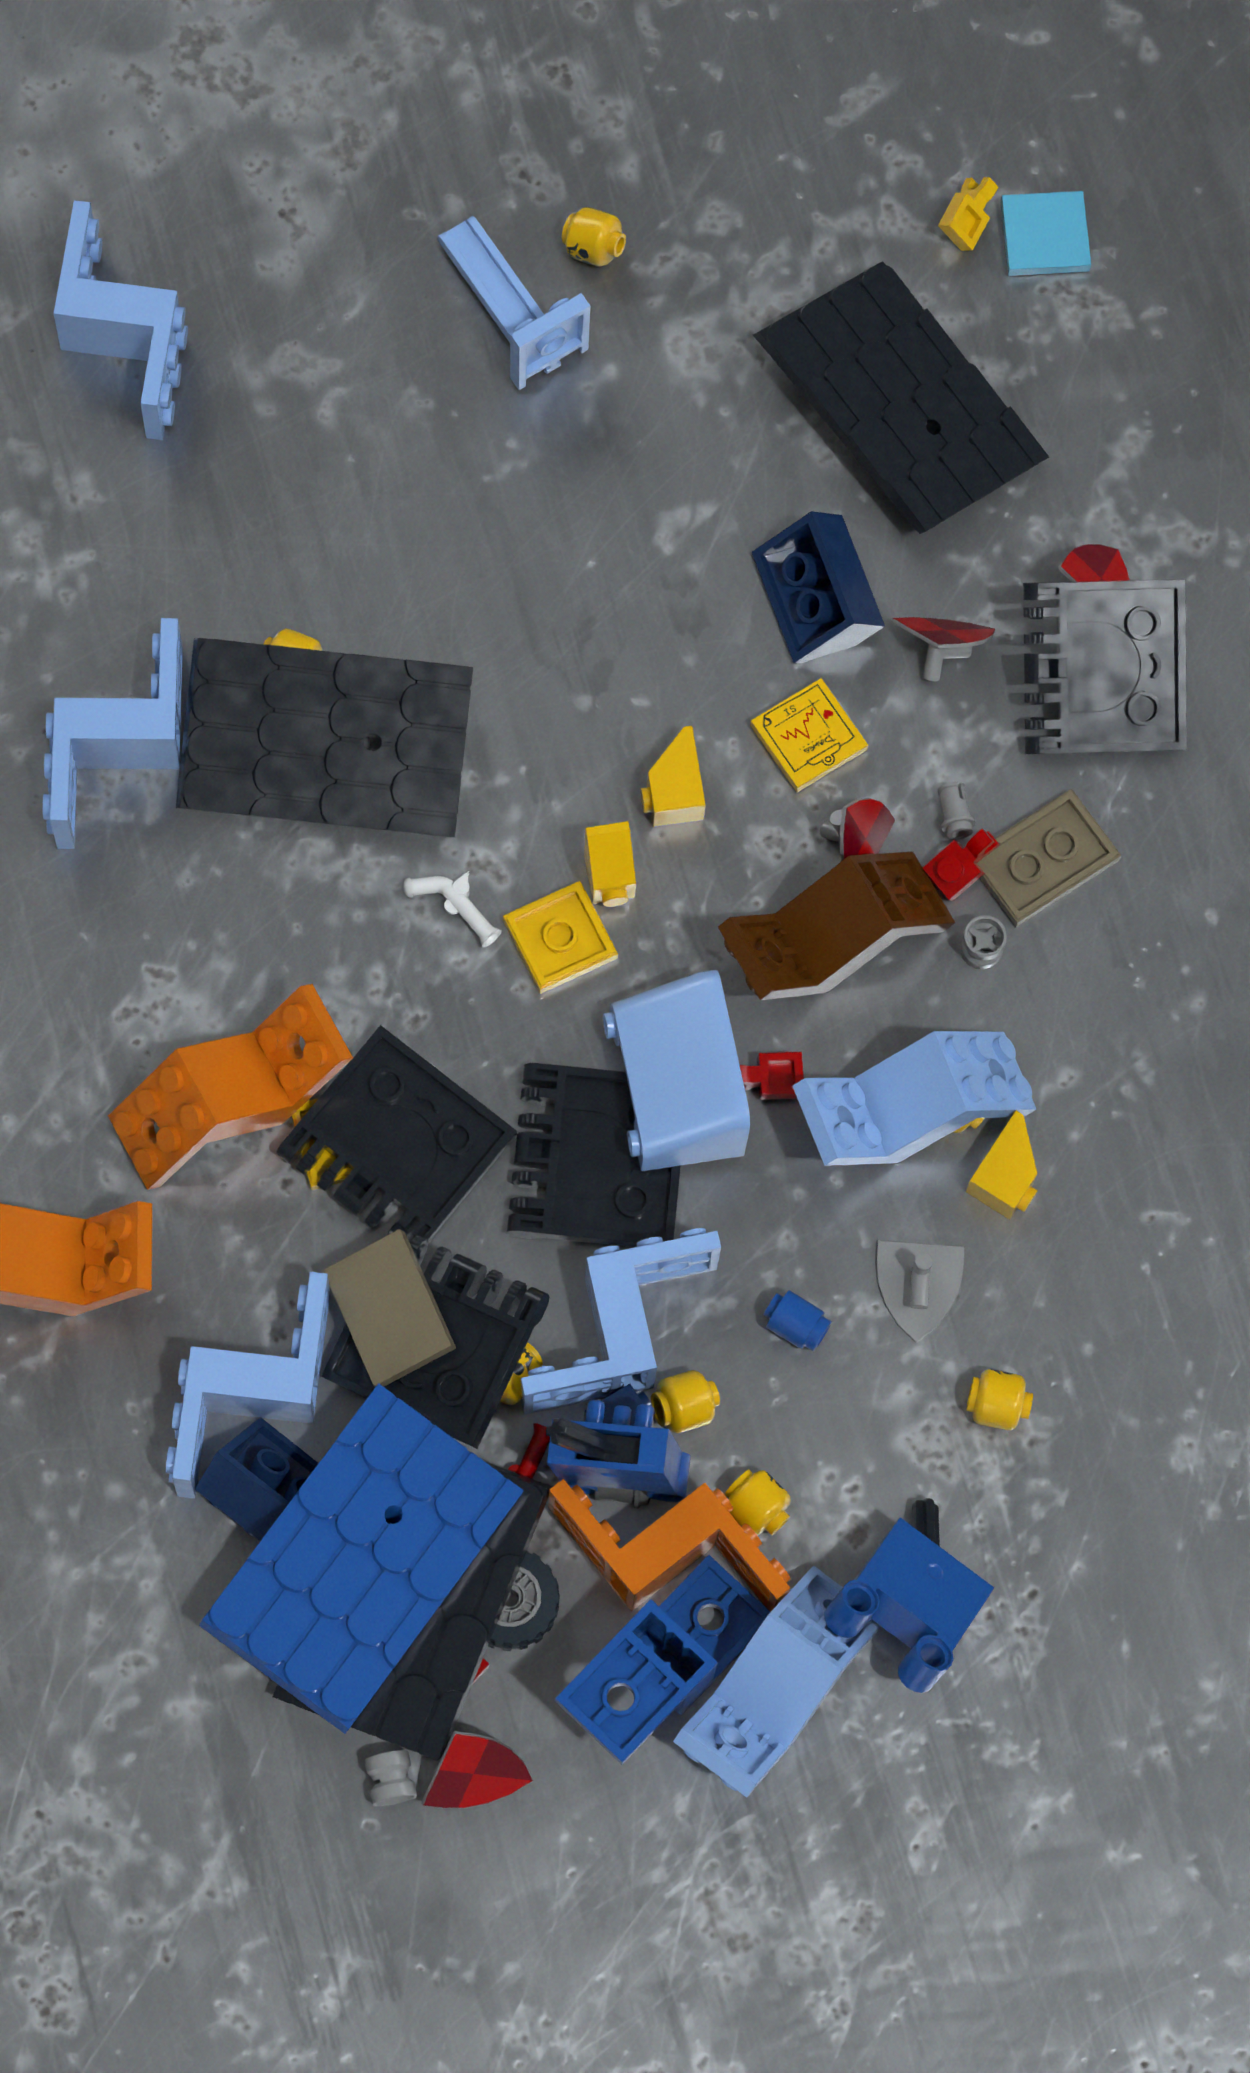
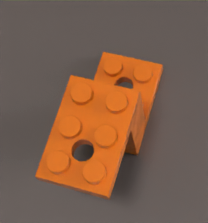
M313 984L303 985L296 989L253 1032L174 1050L108 1117L147 1190L161 1187L206 1143L282 1125L353 1059V1056ZM300 1036H302V1038L305 1041L303 1051L300 1047ZM154 1122H156L159 1127L157 1135L154 1130Z
M136 1201L88 1219L0 1203V1304L76 1316L152 1291V1203Z
M562 1479L549 1489V1510L631 1612L714 1546H716L758 1600L770 1612L790 1591V1586L787 1582L791 1578L785 1568L775 1558L768 1561L758 1548L762 1545L758 1535L747 1523L742 1526L738 1524L730 1514L734 1509L732 1504L718 1488L712 1491L706 1483H703L622 1548H619L617 1545L621 1539L613 1527L605 1519L599 1523L592 1515L589 1508L593 1505L585 1492L577 1484L571 1488Z

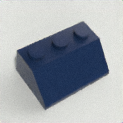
M811 511L752 551L793 663L800 664L854 647L885 627L842 515Z
M260 1417L217 1451L195 1490L208 1499L211 1505L223 1511L242 1526L249 1535L261 1541L318 1465V1462Z

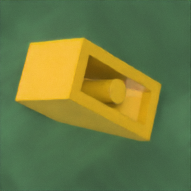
M692 726L682 728L649 770L647 787L640 788L643 813L651 812L653 827L704 820L706 804Z
M629 821L587 827L585 830L584 860L592 903H603L607 907L623 905L630 898H635L636 892Z
M1018 1111L1014 1112L970 1179L966 1189V1193L1009 1220L1017 1208L1025 1212L1038 1192L1037 1189L1032 1187L1038 1173L1023 1114Z

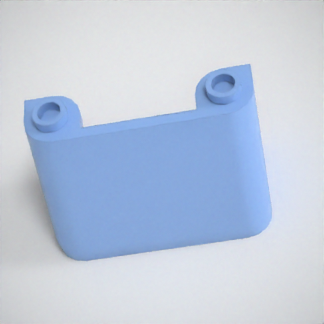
M718 970L698 972L611 1003L609 1013H603L604 1031L607 1039L614 1038L616 1046L621 1047L635 1114L634 1130L627 1131L628 1147L631 1157L638 1156L641 1171L744 1156L750 1130V1114Z

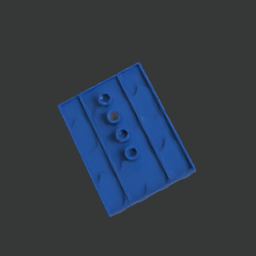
M378 1383L212 1605L199 1626L346 1734L524 1490L511 1480L506 1479L504 1475L473 1452L468 1451L465 1446L436 1425H433L431 1421L401 1399L396 1398L393 1393Z

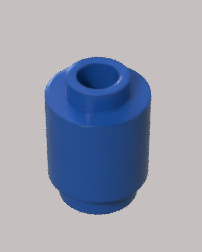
M790 1290L784 1297L776 1293L764 1312V1316L770 1319L766 1328L798 1348L803 1349L807 1347L813 1352L817 1349L832 1324V1321L824 1317L825 1312Z

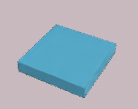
M1083 191L1002 195L1000 203L1008 276L1090 272L1091 257Z

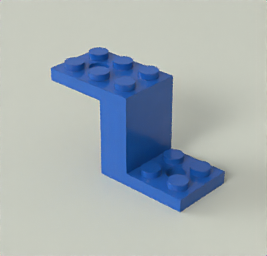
M708 1555L660 1606L650 1599L555 1698V1702L623 1765L674 1710L681 1716L743 1652L770 1611L714 1558ZM706 1607H714L722 1613L723 1624L716 1630H706L698 1622V1613ZM617 1686L628 1688L634 1696L632 1706L623 1711L613 1709L607 1701V1695L612 1688Z

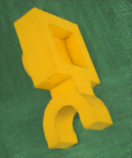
M972 177L966 178L961 192L954 194L938 224V227L961 251H973L990 219L984 208L998 189V186L990 177H983L979 185Z

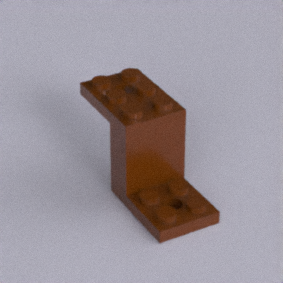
M911 851L848 856L776 913L729 917L718 926V929L725 939L724 945L727 951L738 961L745 973V980L749 989L760 1000L827 993L901 936L941 933L955 924V921L914 852Z

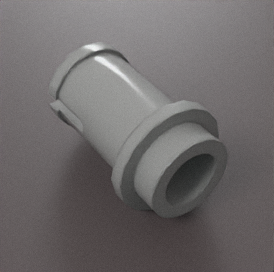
M949 782L941 785L938 788V795L940 796L944 821L941 824L943 832H946L950 839H963L973 833L972 828L975 826V819L969 815L964 783Z

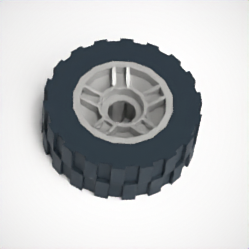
M526 1552L511 1588L512 1594L516 1595L519 1601L512 1607L504 1605L488 1645L493 1649L495 1647L502 1648L503 1651H511L520 1648V1650L526 1649L528 1645L534 1642L537 1644L541 1641L543 1635L549 1632L554 1625V1620L557 1618L559 1610V1585L557 1579L552 1574L550 1566L548 1564L545 1565L541 1561V1557L535 1553L532 1555Z

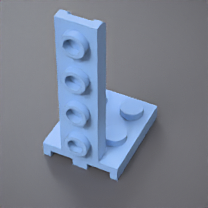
M474 216L437 236V240L510 342V379L518 390L526 387V379L544 369L546 374L560 367V359L579 349L582 354L588 350L591 306L582 293L572 299L563 298L550 307L548 313L544 314Z

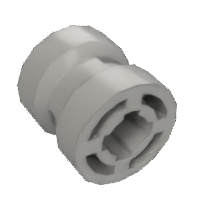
M983 915L971 920L965 928L961 941L960 952L963 960L975 969L984 970L996 965L1006 945L1007 933L1004 925L992 916Z
M407 1750L381 1753L364 1760L367 1775L372 1777L373 1782L376 1783L371 1790L373 1806L397 1804L417 1797L415 1782L407 1778L408 1769L411 1766Z

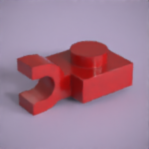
M981 829L967 842L965 847L959 841L953 840L922 868L948 900L954 901L985 874L977 863L995 850L1000 843L990 831L986 832L984 829Z
M802 1052L759 1053L756 1058L757 1066L740 1065L745 1091L759 1087L760 1100L797 1098L793 1085L804 1079Z

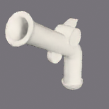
M469 871L455 882L443 876L410 879L409 877L404 881L403 891L409 898L433 893L443 894L447 899L444 904L445 911L451 915L459 913L480 937L482 947L489 946L500 936L502 930L493 927L468 898L470 890L468 883Z

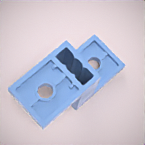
M74 200L53 313L60 349L148 361L141 397L145 434L148 439L163 440L165 426H172L174 420L175 401H171L172 388H179L181 379V363H178L179 350L185 351L187 344L188 326L184 325L185 307H179L178 294L175 290L96 280V276L91 274L93 262L99 263L102 254V238H98L99 219L93 218L91 202Z
M161 618L160 633H153L152 657L155 659V673L151 674L152 699L54 698V713H46V738L49 739L50 753H45L44 776L45 779H48L49 794H43V819L46 820L47 834H54L57 849H75L77 769H180L183 646L178 618Z
M933 1031L855 1078H804L793 1085L825 1166L899 1163L976 1118L1012 1117L1015 1111L1020 1112L1025 1117L1037 1110L1032 1099V1088L1027 1079L1022 1076L1015 1059L1016 1051L1014 1045L1004 1032Z
M696 1228L682 1232L679 1239L663 1242L662 1237H651L637 1242V1247L619 1250V1246H607L593 1252L594 1256L587 1257L585 1283L603 1361L599 1362L598 1357H586L572 1362V1367L555 1371L554 1366H542L528 1371L529 1376L521 1378V1403L524 1415L589 1402L590 1400L603 1399L628 1384L632 1385L635 1392L654 1388L657 1366L639 1285L717 1270L721 1251L718 1231L706 1233L705 1228Z
M310 1272L308 1285L300 1284L297 1311H299V1322H303V1327L294 1328L291 1354H294L293 1358L191 1346L189 1359H181L178 1386H181V1396H184L183 1403L175 1402L172 1418V1429L175 1430V1439H178L177 1447L169 1446L166 1460V1473L169 1474V1483H174L178 1497L196 1498L195 1488L198 1484L207 1412L314 1423L330 1303L327 1273Z
M815 1566L802 1577L768 1614L715 1693L685 1724L673 1741L684 1750L690 1759L702 1763L718 1775L728 1788L739 1791L746 1798L795 1742L844 1670L881 1627L874 1620L870 1619L854 1637L845 1638L833 1633L825 1622L824 1613L827 1606L843 1587Z

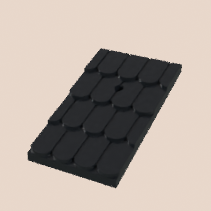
M883 261L753 334L755 339L919 534L930 530L1049 458L1048 454L1012 407H1007L978 368L967 361L928 308L923 309L894 269L887 266Z
M194 638L176 808L450 838L455 837L473 667L219 639ZM366 737L370 739L369 749L364 745Z
M488 1463L490 1466L504 1475L506 1479L511 1480L523 1489L524 1492L351 1726V1728L418 1752L437 1761L442 1758L548 1500L549 1489L553 1487ZM277 1684L272 1697L317 1714Z

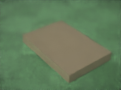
M1070 789L995 837L1000 845L977 864L985 873L980 877V880L1013 925L1018 927L1118 862L1121 854L1075 792Z
M401 1229L323 1270L324 1273L328 1274L329 1285L374 1387L378 1383L384 1387L456 1349L409 1240Z

